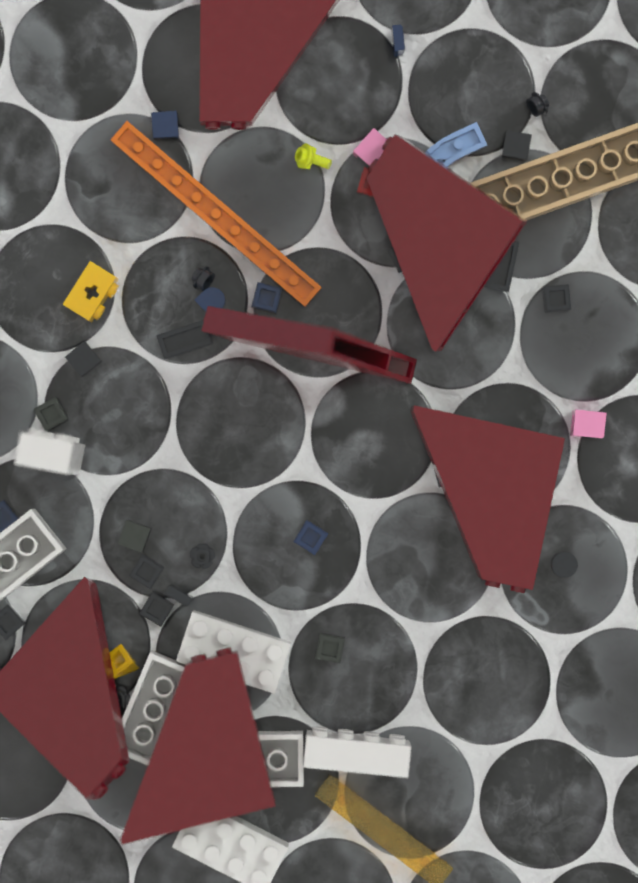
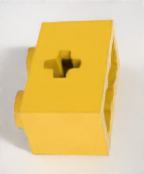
M89 261L63 305L92 323L94 318L98 320L106 308L103 304L108 297L112 298L119 288V285L116 284L119 279ZM98 287L96 289V292L99 294L98 297H91L89 300L90 295L87 291Z

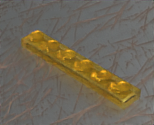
M331 774L315 793V797L429 883H443L454 869L453 866Z

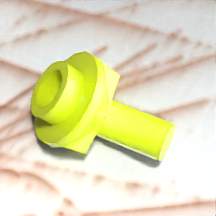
M307 143L299 147L295 153L297 166L302 169H310L312 164L329 169L332 160L315 154L316 148Z

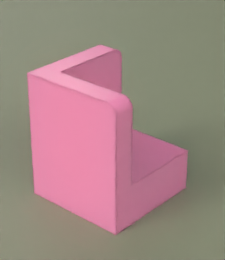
M373 128L355 148L353 155L356 158L360 157L370 166L384 152L382 147L387 139Z
M573 410L570 436L603 438L606 413Z

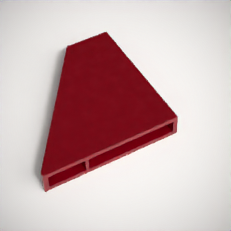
M200 0L201 126H205V129L218 130L221 129V126H231L233 130H245L246 126H252L340 0Z
M394 134L393 138L390 136L385 141L382 147L384 152L380 158H376L369 166L368 172L370 173L367 181L430 346L434 351L438 352L442 351L527 221L402 136Z
M211 306L207 307L203 320V332L230 341L404 383H412L417 359L334 329Z
M411 406V414L478 577L485 580V585L500 588L502 583L511 585L510 590L525 593L526 589L533 590L565 438L425 407Z
M84 577L0 671V713L86 799L90 800L103 797L109 789L107 786L113 779H118L126 771L125 766L130 760L97 584L93 580Z
M231 647L216 651V656L206 658V654L190 657L191 662L185 665L122 833L121 845L276 805L238 650L232 651Z

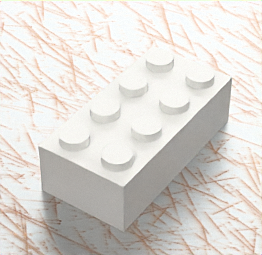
M29 429L28 434L22 432L20 434L15 464L64 474L80 475L85 444H79L80 438Z
M30 509L0 533V601L67 549L36 509Z
M194 610L191 614L176 662L187 664L191 662L190 657L206 654V658L216 656L217 650L231 647L232 651L238 650L246 685L275 694L291 642Z
M153 650L149 653L122 717L129 758L145 765L149 764L186 665Z
M313 726L312 730H307L303 767L408 778L411 745L404 735L389 734V738H383L376 732L365 731L364 735H354L353 730L338 729V733L328 732L326 727Z
M258 731L272 787H304L303 731Z
M234 816L180 830L172 848L241 883H271L288 850L289 843Z

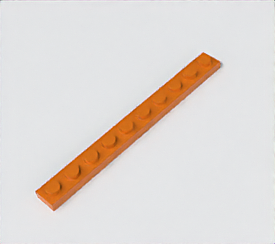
M126 121L111 138L112 143L301 305L306 307L321 290L322 287L131 123Z

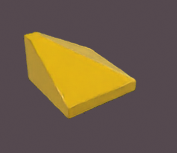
M122 644L109 652L114 679L139 669Z

